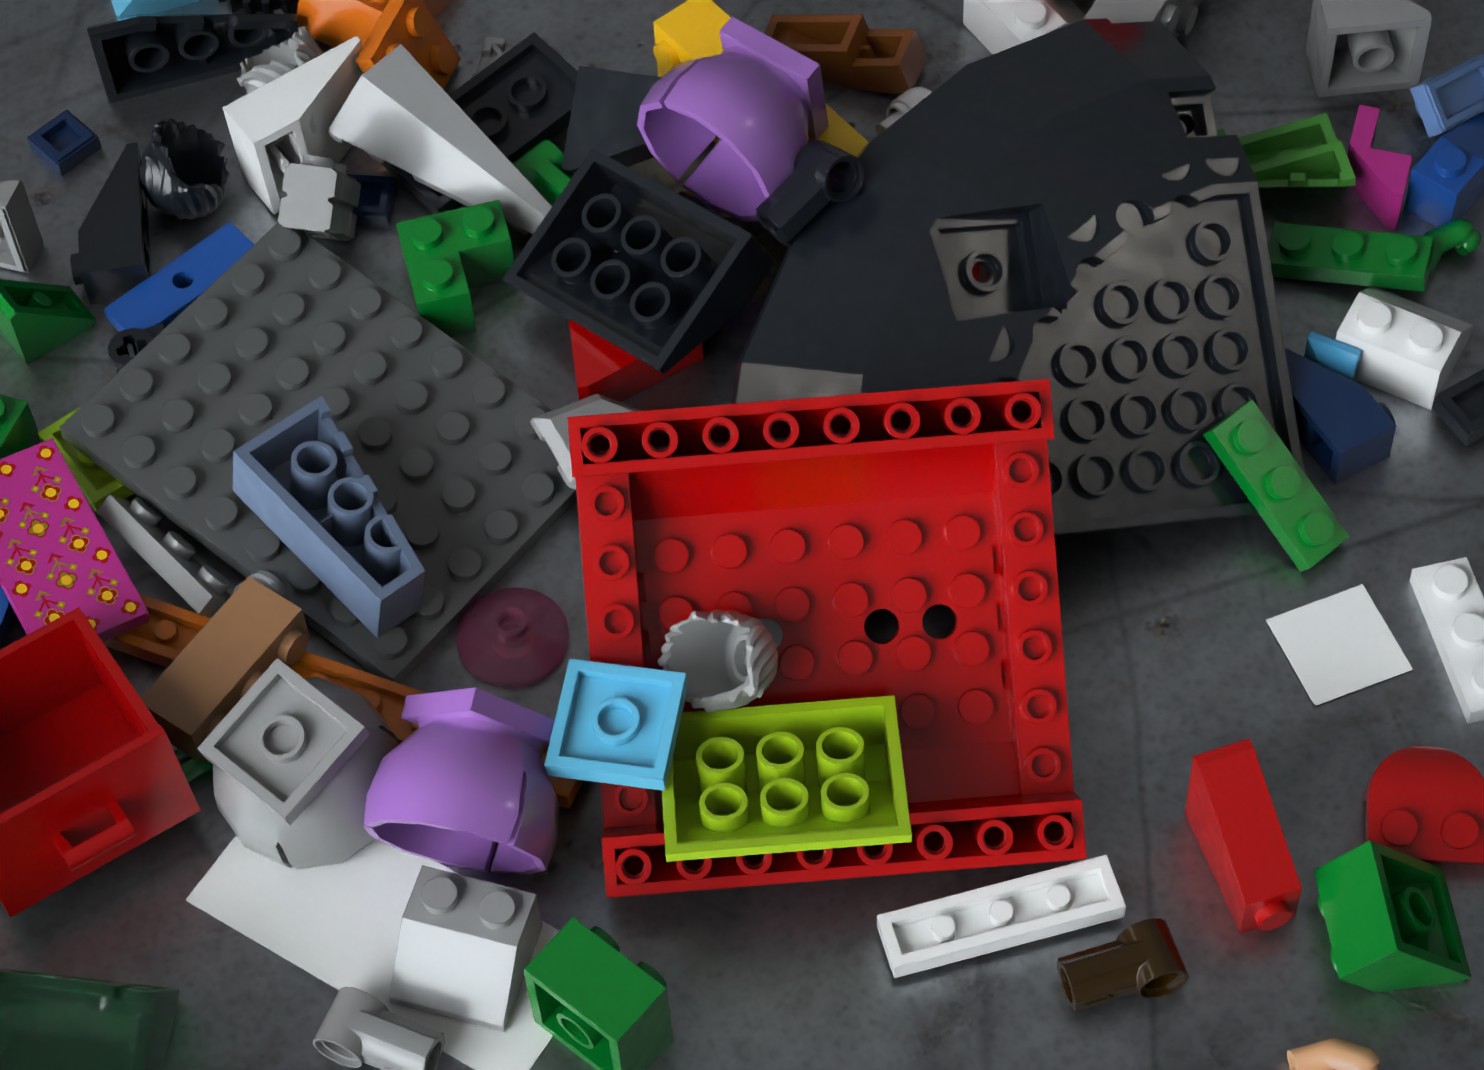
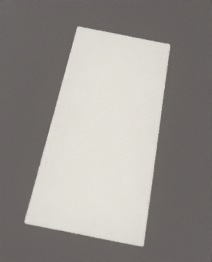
M235 836L186 898V901L337 990H340L342 987H353L363 990L385 1004L389 1012L443 1032L446 1042L442 1051L474 1070H530L553 1038V1035L534 1021L525 977L505 1032L390 1002L389 994L401 920L422 865L459 874L437 861L400 851L375 839L343 863L306 869H297L292 866L291 869L244 847L239 838ZM542 921L543 927L530 962L560 930Z

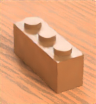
M250 576L246 578L141 696L142 701L159 726L161 725L173 746L202 764L206 758L197 748L277 658L286 665H292L304 654L311 637L302 608Z

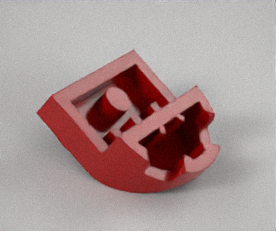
M1410 746L1397 750L1385 758L1370 776L1364 792L1363 803H1366L1365 843L1371 840L1427 863L1484 865V779L1477 768L1459 754L1434 746Z

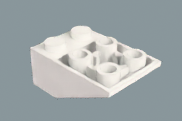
M358 36L347 40L222 107L243 179L273 214L279 212L281 198L287 195L286 192L282 191L285 166L291 163L302 164L303 155L331 158L335 160V163L339 164L352 147V144L344 140L342 143L335 141L329 135L328 128L357 81L364 74L355 62L362 48V43Z

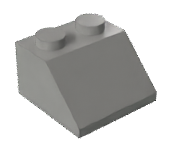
M1313 0L1305 52L1316 97L1410 89L1418 85L1432 22L1430 11L1411 0Z
M422 865L401 920L389 994L390 1002L505 1032L525 977L523 969L530 963L543 927L537 895Z

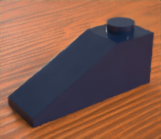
M1285 348L1300 443L1333 484L1336 485L1390 457L1396 424L1389 408L1382 402L1377 403L1364 386Z

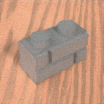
M303 155L302 164L291 163L285 166L282 191L286 192L287 195L281 198L278 223L289 230H302L310 237L349 242L355 235L357 215L352 211L359 205L361 184L356 181L357 179L346 175L347 165L335 163V160L331 158Z

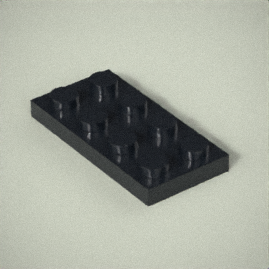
M533 32L449 96L507 159L513 163L541 141H550L569 126L578 71ZM386 161L382 164L433 214L459 209L464 205L414 180L412 174Z

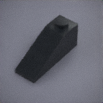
M138 143L126 144L78 230L79 253L70 255L75 285H84L90 305L114 302L152 275L148 198L140 184L139 172L142 157Z

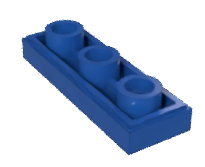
M228 222L105 307L104 312L107 320L119 332L130 328L146 329L163 323L164 328H166L242 257L254 243L236 226Z

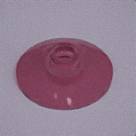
M505 588L493 591L479 598L464 613L457 628L456 645L463 665L477 679L497 687H522L547 677L562 662L569 645V628L563 611L548 596L527 588ZM508 625H520L513 631L502 629Z

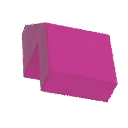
M1359 104L1347 155L1356 177V186L1351 187L1385 227L1397 229L1412 156L1372 148L1380 108Z

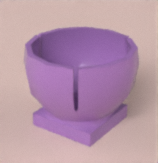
M732 16L719 31L723 49L721 54L681 62L654 83L640 105L637 126L650 153L676 182L714 138L720 137L719 142L681 187L716 211L743 222L759 221L755 216L757 213L756 208L794 172L796 156L801 148L808 143V137L818 140L829 126L820 64Z
M477 687L407 695L401 718L417 724L418 729L382 758L366 795L363 827L371 837L400 851L443 864L488 872L496 842H498V849L491 868L493 873L530 875L547 870L557 843L559 800L550 778L547 776L542 756L544 751L548 750L555 719Z

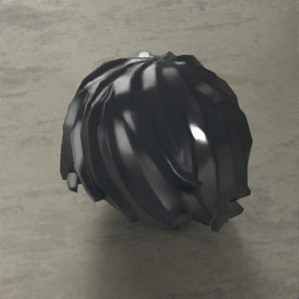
M174 119L155 123L152 139L142 155L139 172L141 188L149 202L155 208L162 209L165 215H175L179 220L184 218L194 220L214 213L216 208L221 205V201L224 198L225 185L230 176L229 171L226 169L228 158L220 156L225 144L215 140L212 133H207L203 129H197L195 124L188 126L184 122H177Z

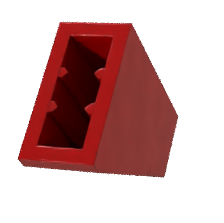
M568 319L579 400L600 394L622 402L703 359L701 343L665 374H662Z
M1250 738L1193 756L1184 814L1239 932L1243 933L1259 928L1261 931H1270L1283 926L1292 916L1296 915L1302 887Z

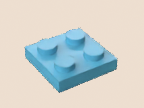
M569 659L544 764L547 776L666 791L688 689L686 673Z

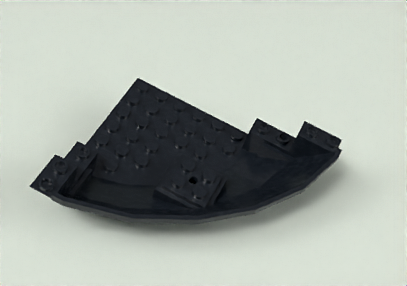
M1107 18L1083 19L967 64L864 146L857 158L864 165L865 181L857 196L848 202H833L789 245L736 366L731 404L1050 379L1055 439H1047L1055 537L1259 516L1257 510L1203 434L1241 404L1253 399L1303 471L1304 465L1258 182L1237 135H1217L1211 92L1216 90L1211 75L1160 21L1111 23ZM1180 120H1181V121L1185 124V126H1186V133H1185V131H1184V129H1183V126H1182ZM975 264H981L987 269L989 278L986 283H980L973 277L972 269Z

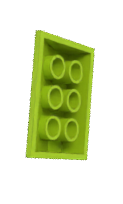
M895 696L741 707L717 710L711 713H707L705 710L682 712L666 791H662L666 862L912 842Z

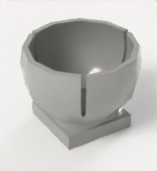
M277 658L197 749L206 759L213 763V785L217 807L243 846L291 869L292 866L297 869H306L343 863L375 840L363 827L366 795L382 758L398 745L395 733L369 700L354 691L319 677L302 678Z

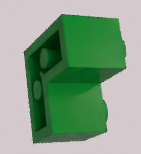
M500 200L397 222L396 227L417 314L449 337L475 332L476 325L469 289L504 282L502 280L514 263L511 239Z

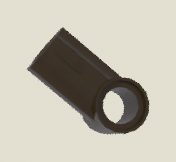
M1152 918L1135 923L1124 929L1115 941L1063 956L1057 960V969L1063 992L1068 1004L1072 1006L1075 1012L1136 993L1143 999L1162 997L1181 988L1189 978L1166 921L1161 918Z

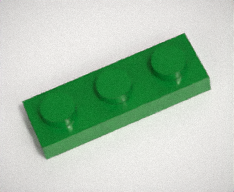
M1274 222L1268 243L1273 277L1425 292L1435 251L1434 237L1280 222Z
M1253 399L1241 404L1203 434L1300 572L1312 568L1350 537Z

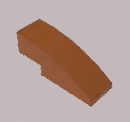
M863 14L772 15L764 32L769 37L819 63L823 82L852 89L903 94L908 89L916 86L927 59L915 29H869Z

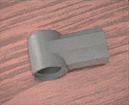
M353 987L340 988L313 1039L314 1047L322 1055L340 1065L359 1068L365 1063L381 1070H436L441 1061L442 1050L446 1042L443 1032L391 1013L379 999Z

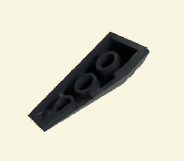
M137 14L88 26L87 31L110 104L241 71L242 68L239 63L244 62L246 64V58L263 53V50L292 38L293 33L299 31V24L296 14Z

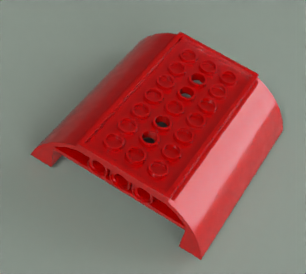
M1050 379L567 417L572 477H575L590 661L663 670V667L658 664V659L663 655L661 648L666 643L665 635L670 632L672 625L688 619L693 611L713 612L717 609L722 611L732 610L746 614L749 617L757 619L768 618L776 621L782 629V640L776 647L778 666L775 678L770 683V686L764 690L761 698L757 697L747 705L737 708L894 695L912 833V842L666 862L662 790L600 783L604 826L602 851L606 898L1087 859L1082 799L1074 792L1047 442V439H1055ZM938 604L950 607L955 615L953 630L947 636L941 638L928 635L922 624L926 610ZM878 609L891 611L896 616L898 622L896 634L886 642L871 640L867 637L864 630L867 616ZM685 701L683 712L705 710L704 708L693 709L691 702Z

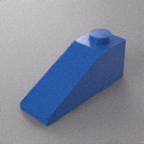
M1484 111L1442 135L1412 168L1404 210L1432 226L1438 227L1456 218L1462 219L1484 194Z

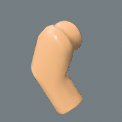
M1337 1037L1287 1050L1290 1070H1379L1377 1065L1381 1063L1373 1049Z

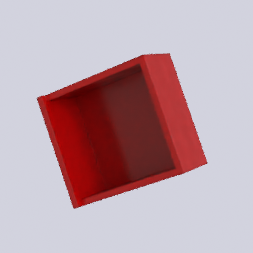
M79 607L0 649V902L11 918L201 811L165 730L161 725L159 726Z

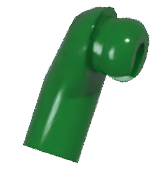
M1456 218L1427 231L1423 235L1434 237L1435 251L1428 279L1432 276L1443 254L1454 247L1460 255H1467L1469 252L1477 249L1481 243V234L1472 228L1473 222Z

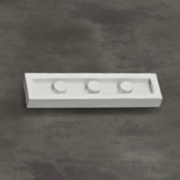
M1106 854L877 915V928L893 977L898 978L1125 917L1126 905Z

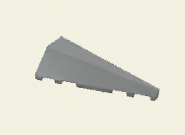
M402 44L361 75L328 128L329 135L335 141L342 143L344 140L368 152L371 159L381 164L386 161L412 174L414 180L466 206L500 200L505 221L511 223L514 230L526 236L528 233L534 234L552 208L546 199Z

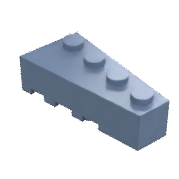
M321 395L233 451L232 490L378 639L421 609L425 569L393 515L387 514L378 498V489L369 474L364 475L353 456L352 445L343 431L339 432L330 417L331 410Z

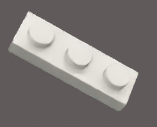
M1467 557L1414 568L1410 577L1411 586L1466 722L1469 724L1484 720V597Z

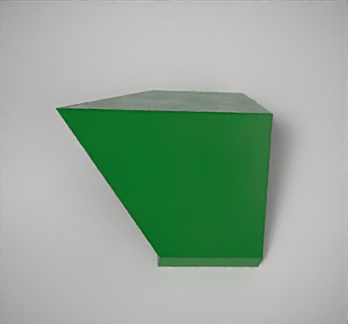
M0 279V331L27 365L90 329L96 321V318L70 286Z

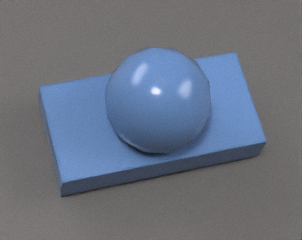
M1484 53L1472 56L1437 75L1426 78L1422 83L1410 88L1414 98L1415 111L1422 119L1429 137L1444 133L1484 111Z

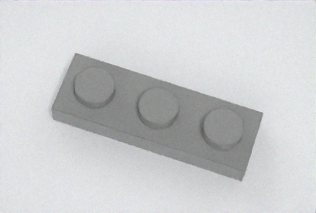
M109 495L96 511L198 614L212 618L230 598L231 594L227 592V589L230 587L229 581L208 565L201 566L192 557L196 552L193 545L173 531L167 532L159 524V521L162 519L161 514L144 500L136 497L130 502Z

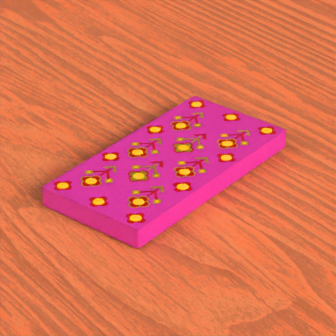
M51 438L0 459V585L27 635L79 607L102 642L148 623L149 612L56 443Z

